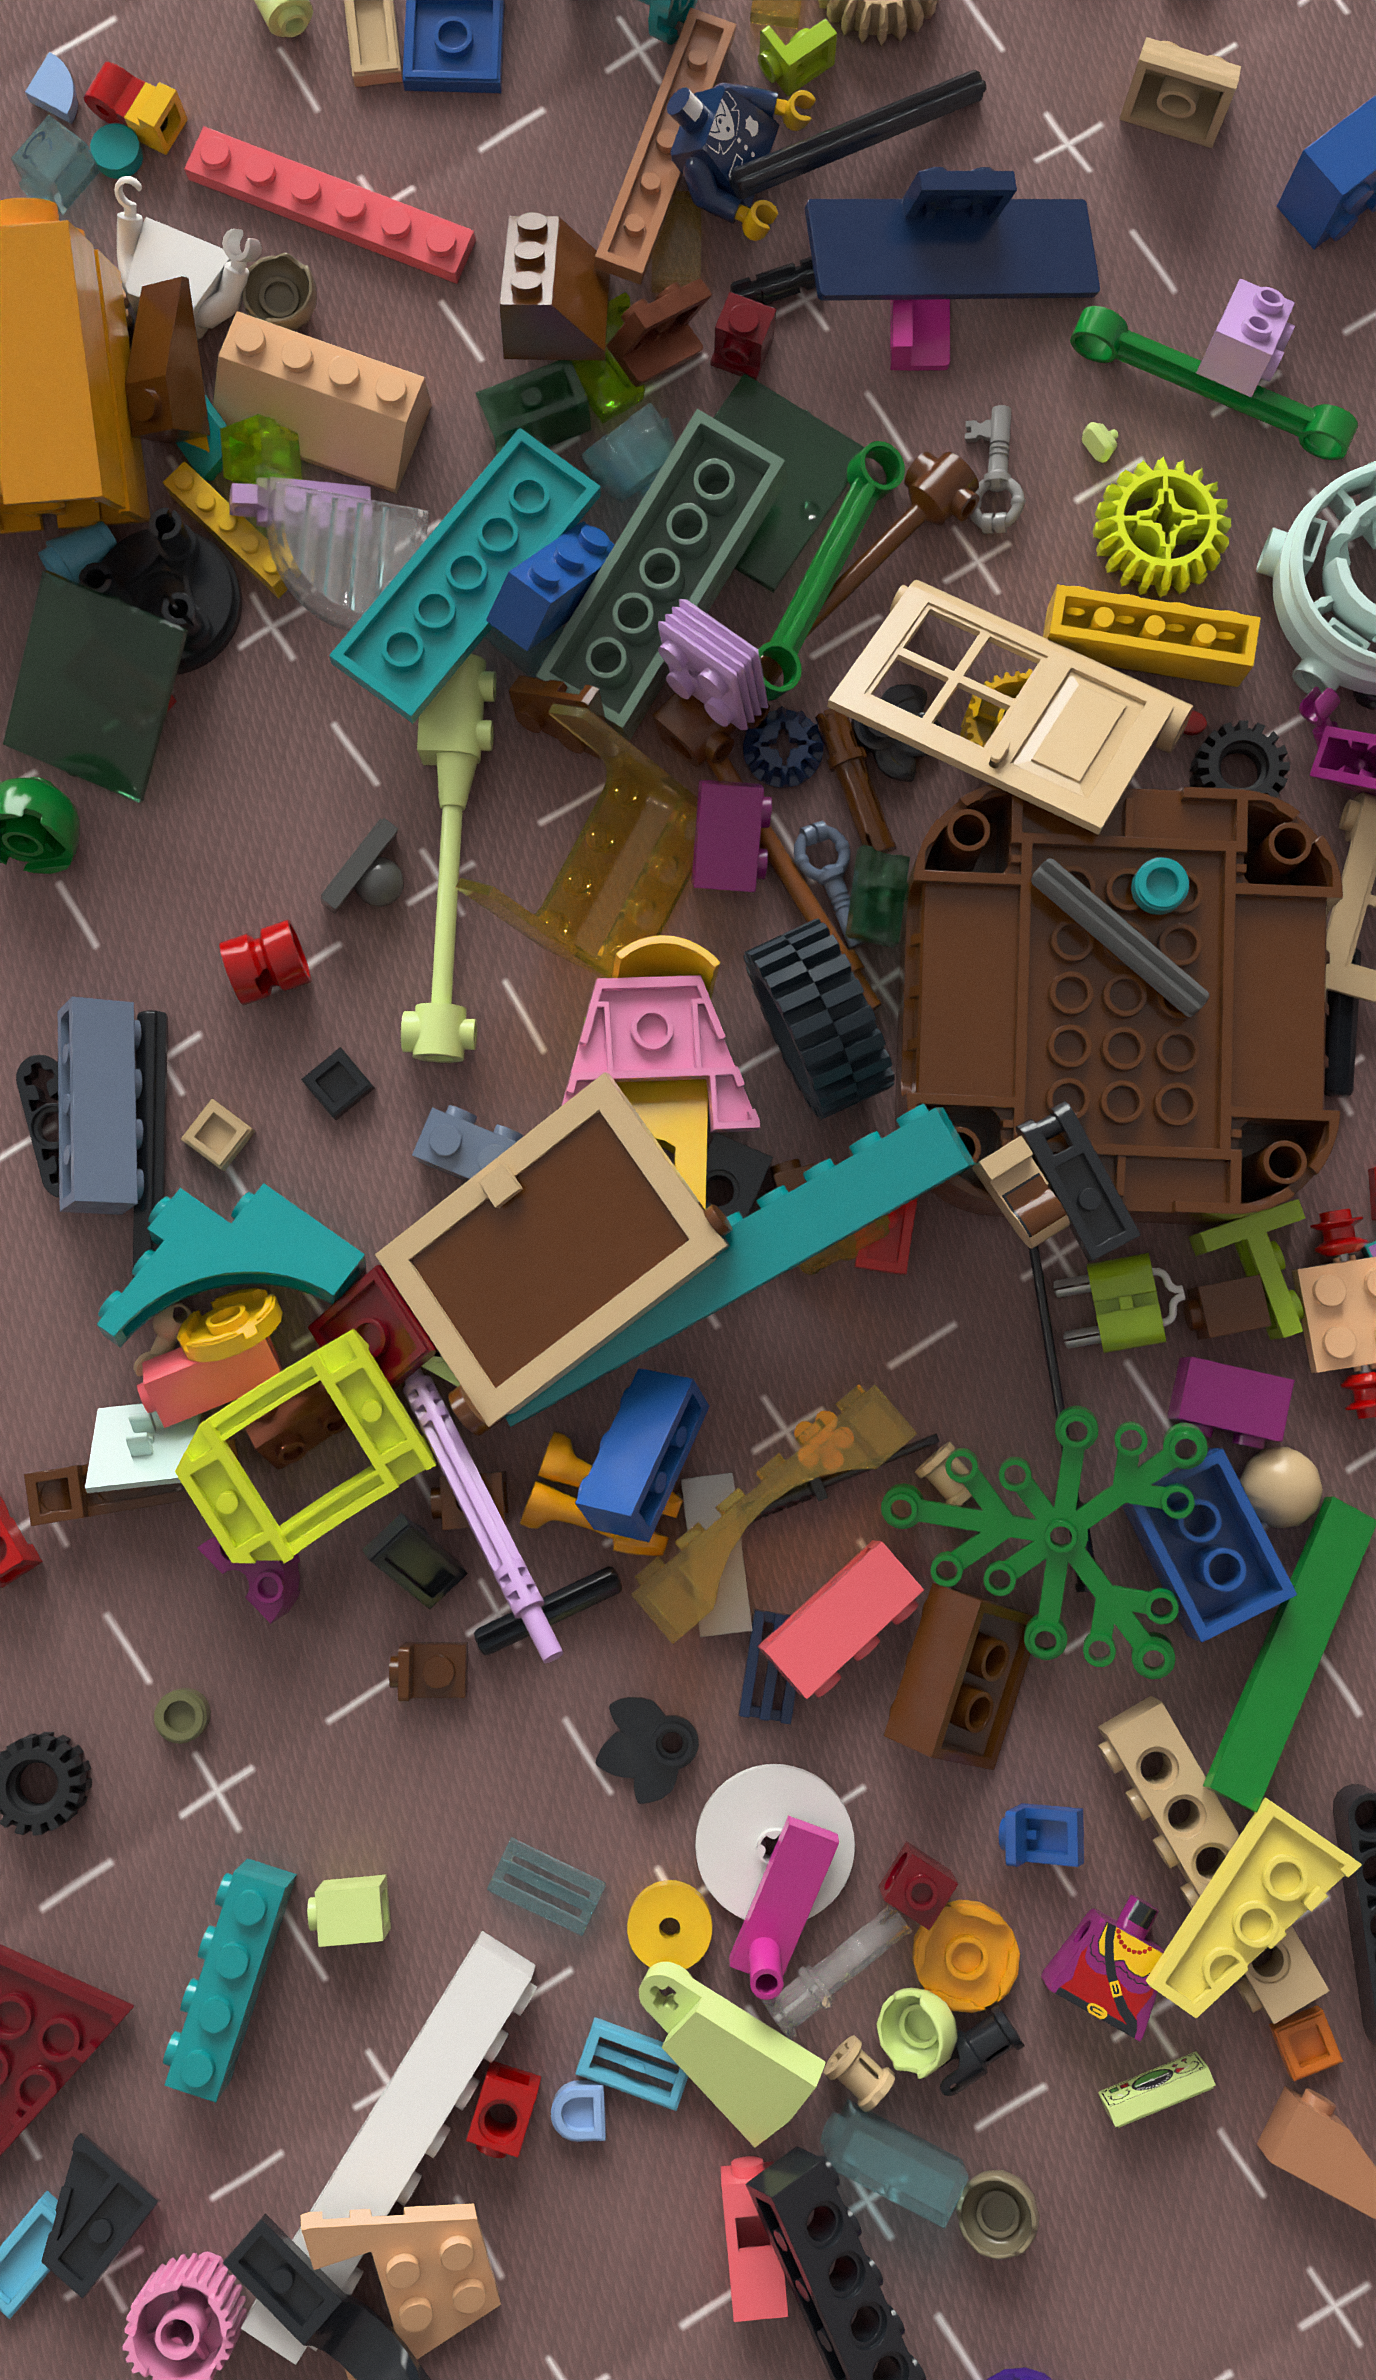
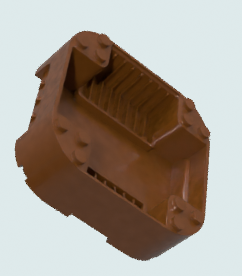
M992 784L980 787L959 798L958 802L949 808L939 819H936L930 827L912 867L903 895L895 1090L896 1130L900 1128L896 1119L921 1104H925L929 1111L936 1107H943L976 1165L979 1161L1018 1138L1016 1126L1029 1119L1037 1122L1050 1115V1108L1066 1101L1077 1116L1130 1216L1136 1223L1223 1224L1272 1208L1295 1196L1325 1165L1336 1141L1340 1122V1111L1324 1110L1325 1069L1328 1068V1057L1325 1055V1016H1329V1004L1326 1003V964H1330V953L1326 949L1327 916L1329 911L1343 899V886L1335 855L1325 837L1321 835L1318 838L1313 830L1298 817L1301 812L1290 804L1265 793L1243 789L1184 787L1180 791L1127 788L1099 835ZM1154 858H1169L1176 861L1184 868L1189 879V890L1184 901L1175 910L1163 915L1150 914L1142 910L1134 901L1131 891L1132 880L1143 864ZM1047 859H1054L1208 991L1210 997L1206 1004L1192 1017L1185 1016L1031 882L1034 872ZM1061 1134L1047 1141L1054 1155L1069 1148ZM972 1167L930 1190L943 1201L964 1211L979 1215L1005 1217Z

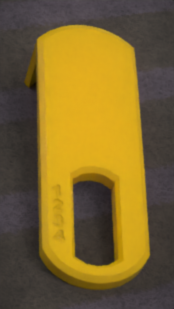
M650 936L632 942L616 953L612 978L701 975L711 999L720 961L708 950L690 940L675 936ZM707 1080L616 1082L659 1145L674 1154V1166L706 1210Z

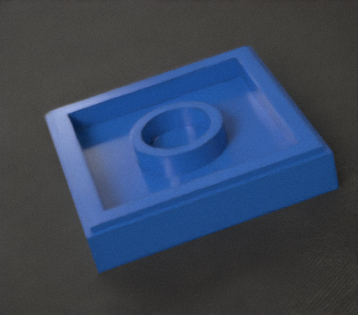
M406 0L402 80L404 90L501 93L505 0Z

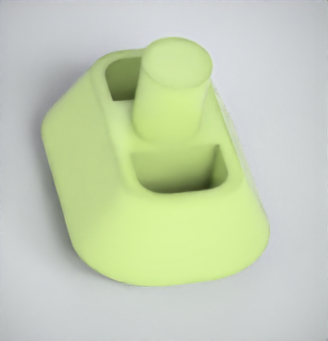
M1091 422L1083 431L1082 443L1095 460L1104 463L1117 448L1115 439L1118 438V432L1115 429L1108 431L1104 424Z

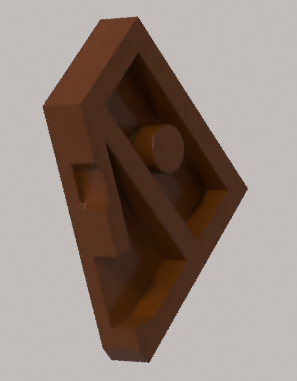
M519 675L508 690L517 721L531 732L540 733L542 731L558 739L567 749L574 753L581 754L585 752L601 760L610 747L611 742L599 688L585 685L579 694L565 693L568 687L564 681L549 679V681L545 682L536 677Z

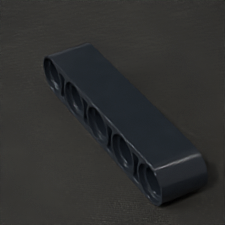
M1351 1784L1337 1792L1333 1801V1816L1338 1848L1362 1864L1349 1878L1344 1876L1342 1880L1363 2028L1367 2038L1376 2046V1933H1372L1370 1929L1371 1920L1376 1914V1875L1369 1879H1364L1363 1876L1365 1861L1376 1855V1792L1361 1784ZM1371 1800L1373 1804L1371 1819L1364 1824L1357 1825L1355 1821L1357 1807L1362 1802Z

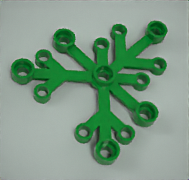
M1070 1406L1064 1409L1056 1419L1055 1434L1057 1440L1063 1446L1054 1506L1032 1478L1031 1467L1025 1459L1010 1457L1001 1464L999 1470L1000 1483L1007 1490L1016 1492L1035 1518L1018 1516L1011 1512L978 1468L977 1456L966 1448L955 1449L949 1454L945 1466L946 1472L952 1480L964 1484L982 1509L924 1500L923 1495L916 1487L906 1483L896 1484L885 1493L881 1503V1512L885 1521L895 1528L907 1529L913 1527L918 1522H925L978 1532L953 1551L941 1552L933 1559L931 1576L940 1586L951 1587L957 1584L962 1577L964 1569L1010 1537L1031 1541L1006 1560L990 1563L984 1573V1585L991 1594L1005 1596L1014 1589L1016 1579L1046 1559L1039 1613L1028 1621L1024 1634L1025 1646L1034 1657L1041 1660H1052L1059 1657L1067 1646V1628L1060 1619L1069 1562L1096 1598L1091 1632L1086 1636L1083 1643V1654L1086 1661L1095 1667H1105L1113 1662L1116 1655V1645L1112 1638L1115 1624L1132 1646V1663L1135 1670L1141 1676L1148 1679H1161L1173 1670L1176 1659L1171 1641L1161 1633L1148 1632L1134 1612L1147 1614L1154 1623L1168 1624L1178 1614V1602L1175 1595L1170 1590L1164 1588L1145 1591L1113 1585L1085 1547L1088 1541V1529L1125 1503L1160 1508L1168 1516L1175 1519L1185 1518L1191 1514L1195 1501L1192 1491L1186 1485L1173 1483L1166 1487L1154 1485L1153 1483L1176 1467L1191 1469L1204 1461L1208 1445L1203 1432L1197 1426L1190 1423H1179L1169 1428L1163 1438V1449L1138 1466L1139 1456L1144 1452L1148 1444L1147 1433L1136 1422L1121 1424L1116 1429L1114 1435L1115 1446L1118 1452L1113 1484L1077 1510L1084 1452L1095 1443L1099 1431L1095 1415L1089 1409L1082 1406ZM1079 1421L1087 1427V1434L1082 1439H1072L1068 1436L1066 1428L1071 1422ZM1127 1430H1135L1141 1435L1142 1440L1137 1447L1127 1448L1120 1441L1121 1435ZM1182 1439L1192 1440L1196 1444L1195 1452L1189 1457L1178 1455L1175 1451L1178 1441ZM959 1456L966 1457L972 1463V1470L967 1474H959L953 1469L952 1461ZM1018 1465L1024 1469L1026 1477L1019 1483H1013L1006 1478L1005 1470L1009 1466ZM1181 1492L1188 1497V1503L1183 1509L1175 1510L1169 1507L1167 1499L1172 1493ZM897 1500H905L911 1505L912 1513L906 1517L897 1516L892 1509V1504ZM1056 1527H1065L1071 1532L1072 1537L1065 1544L1056 1543L1051 1538L1052 1530ZM942 1561H951L955 1564L957 1573L952 1577H944L938 1572L937 1565ZM995 1570H1003L1010 1576V1582L1002 1587L996 1586L991 1582L990 1574ZM1157 1598H1166L1172 1603V1608L1168 1613L1160 1615L1151 1609L1152 1602ZM1048 1631L1055 1636L1056 1642L1051 1647H1041L1035 1640L1037 1634ZM1095 1641H1103L1108 1644L1110 1651L1103 1657H1096L1091 1654L1089 1647ZM1155 1650L1164 1656V1660L1159 1666L1151 1667L1143 1661L1144 1655L1149 1651Z

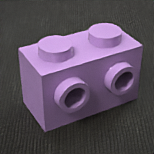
M1239 279L1196 374L1252 397L1260 379L1268 382L1271 381L1282 359L1283 351L1295 328V325L1287 322L1295 302L1284 298L1279 291L1273 288L1259 287Z

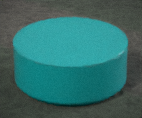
M119 123L107 124L98 129L91 139V155L98 169L105 176L119 179L124 176H132L140 168L143 162V150L137 135L131 128Z
M1154 858L1143 864L1135 874L1131 885L1132 896L1142 910L1155 915L1167 914L1175 910L1186 898L1189 890V879L1184 868L1176 861L1169 858Z

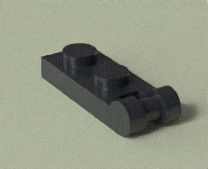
M1064 1101L1050 1108L1049 1116L1037 1122L1029 1119L1016 1126V1132L1018 1137H1023L1032 1151L1033 1155L1031 1157L1049 1183L1047 1186L1055 1194L1066 1211L1070 1221L1069 1227L1086 1259L1090 1262L1139 1237L1141 1234L1070 1105ZM1061 1134L1069 1148L1054 1155L1047 1141Z

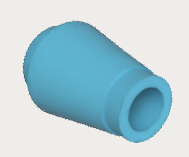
M99 521L94 525H89L46 541L47 547L38 552V555L44 567L60 588H64L70 583L77 586L81 582L79 580L81 570L88 564L101 563L106 554L117 544V541L105 523Z

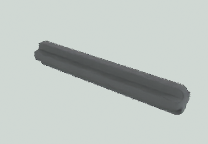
M1047 859L1034 872L1031 878L1034 886L1185 1016L1192 1017L1206 1004L1210 997L1208 991L1054 859Z

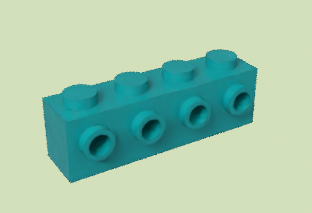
M247 1858L233 1874L226 1873L224 1875L215 1899V1905L222 1907L216 1927L208 1926L198 1951L197 1957L205 1960L199 1980L195 1978L190 1980L182 1999L180 2011L188 2014L182 2032L174 2031L163 2058V2064L170 2066L164 2086L216 2103L229 2085L297 1874Z

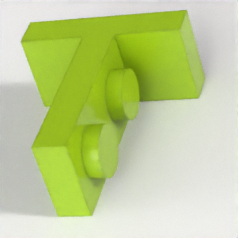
M1299 1199L1189 1237L1195 1256L1234 1243L1246 1276L1260 1274L1272 1325L1265 1327L1270 1340L1286 1338L1303 1332L1300 1320L1304 1318L1301 1301L1294 1290L1288 1291L1281 1272L1286 1268L1283 1253L1277 1242L1270 1241L1267 1234L1268 1231L1306 1218Z

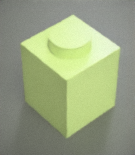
M387 1874L324 1880L315 1891V1897L309 1898L307 1908L309 1929L318 1933V1947L384 1941L391 1929Z

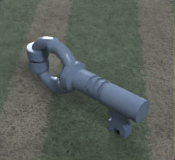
M823 820L801 827L799 830L800 834L794 844V862L796 866L808 878L818 881L820 885H824L829 900H831V905L834 906L833 910L836 911L835 915L848 948H855L868 942L864 930L869 925L876 927L886 923L887 920L885 915L879 917L877 914L882 910L880 904L868 908V912H856L854 906H852L853 902L850 900L851 897L848 895V890L843 880L845 871L850 863L849 842L837 829L826 825ZM830 839L835 844V849L838 852L837 862L835 864H828L821 869L813 867L809 863L808 855H806V847Z

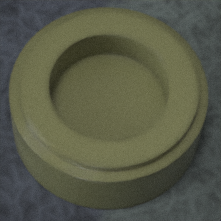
M179 1688L162 1697L155 1708L154 1723L156 1729L164 1739L172 1743L182 1744L190 1742L200 1736L208 1727L211 1717L210 1706L204 1695L195 1689Z

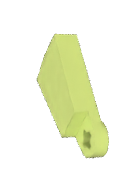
M659 1962L649 1968L639 1987V1999L645 2010L668 2033L661 2048L754 2147H757L793 2118L817 2087L826 2062L699 1983L680 1965L672 1962ZM669 1986L676 1993L669 1994L666 1997L659 1990H664Z

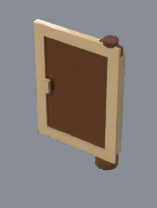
M604 1072L377 1252L375 1256L459 1381L460 1385L448 1395L452 1410L469 1431L481 1436L510 1414H515L717 1260L716 1257L731 1246L724 1236L730 1233L733 1228L729 1220L716 1205L712 1204L706 1210L704 1209L612 1076Z

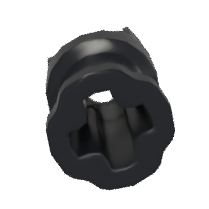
M998 2004L991 2008L992 2014L967 2032L957 2031L958 2038L951 2058L941 2067L953 2059H959L958 2069L942 2080L940 2090L943 2095L953 2096L986 2075L988 2073L987 2066L1013 2048L1019 2051L1025 2047L1017 2031Z

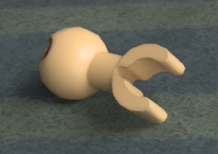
M175 1303L154 1316L153 1328L157 1336L151 1350L140 1355L135 1361L133 1370L137 1376L143 1375L142 1362L174 1349L176 1342H179L177 1339L179 1328L192 1313L187 1306L182 1303ZM175 1307L184 1308L181 1316L173 1317Z

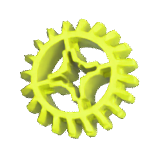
M1164 457L1157 460L1153 470L1143 460L1137 464L1134 474L1125 469V471L1119 474L1116 481L1117 485L1112 483L1108 485L1103 494L1104 501L1098 504L1095 511V518L1099 521L1095 523L1093 528V537L1101 539L1096 548L1097 556H1111L1105 566L1107 573L1115 572L1118 569L1123 572L1120 579L1121 587L1129 584L1131 579L1140 582L1138 585L1139 595L1145 594L1150 585H1155L1159 598L1167 595L1171 585L1180 595L1187 591L1190 582L1198 586V584L1204 582L1208 575L1207 571H1214L1221 561L1220 554L1224 553L1229 545V538L1224 534L1231 527V518L1222 515L1228 507V499H1213L1218 490V482L1205 486L1200 482L1204 475L1203 468L1195 471L1191 476L1184 472L1186 469L1184 460L1178 462L1174 470L1168 469ZM1152 498L1153 501L1148 510L1137 511L1135 516H1124V511L1135 502ZM1188 540H1198V548L1193 552L1180 558L1171 559V554L1176 545H1186ZM1137 546L1143 548L1147 552V554L1140 550Z

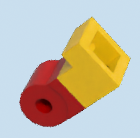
M111 62L103 64L83 97L86 105L99 118L108 124L119 123L131 128L137 135L139 142L164 155H167L188 120L177 90L161 82L155 87L134 77L124 68ZM165 118H167V127L162 132L160 126L162 125Z

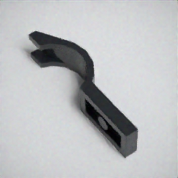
M266 2213L223 2261V2264L303 2346H313L326 2352L338 2361L356 2380H431L408 2346L391 2326L369 2306L355 2297L345 2294L320 2268L314 2270L311 2259Z

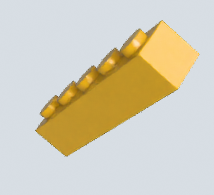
M185 461L162 482L169 495L278 599L300 578L295 565L243 516L230 515L229 502Z

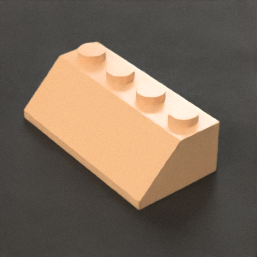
M236 311L218 355L213 406L235 437L397 494L432 406L425 377Z

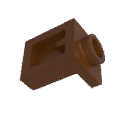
M405 1642L401 1645L398 1656L392 1655L389 1663L390 1688H398V1701H410L412 1698H466L468 1688V1642Z

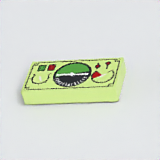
M1193 2052L1101 2090L1098 2093L1114 2126L1120 2128L1214 2089L1216 2084L1209 2067L1197 2052Z

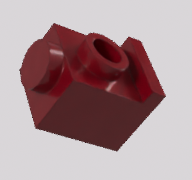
M729 292L715 326L714 353L710 360V365L756 382L774 339L776 309Z

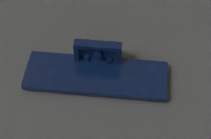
M943 167L919 170L902 199H809L805 205V216L817 296L821 301L1094 298L1100 291V283L1087 202L1084 199H1011L1017 191L1014 171H994L990 167H980L971 171H947Z

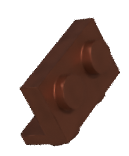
M701 278L683 287L678 282H675L665 288L653 302L648 304L646 299H641L622 314L621 319L624 324L606 347L635 387H639L698 356L703 350V344L688 324L712 296V293Z
M320 1380L247 1425L245 1429L255 1450L276 1469H282L302 1459L309 1450L330 1436L345 1430L348 1424Z

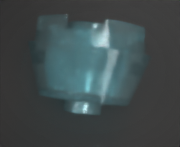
M652 403L629 417V420L608 435L603 436L581 454V458L586 464L585 467L590 473L588 477L621 504L638 492L644 497L676 445L669 417L664 419Z

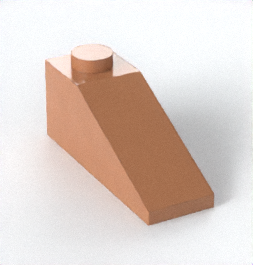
M1285 2086L1257 2142V2146L1270 2163L1376 2220V2166L1350 2130L1335 2115L1336 2105L1309 2088H1306L1303 2095Z

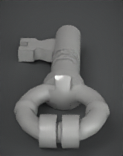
M1006 405L994 406L992 408L991 420H985L981 424L977 420L966 421L965 425L966 430L971 431V433H965L966 443L977 442L979 439L990 441L988 473L979 482V489L975 493L979 495L980 500L977 508L970 516L972 522L979 528H982L983 534H993L994 530L996 533H1007L1008 527L1018 520L1026 502L1020 484L1011 478V475L1008 473L1012 409ZM988 490L992 492L1009 491L1012 496L1011 509L1008 513L998 512L995 514V517L994 513L982 514L980 507L983 494Z

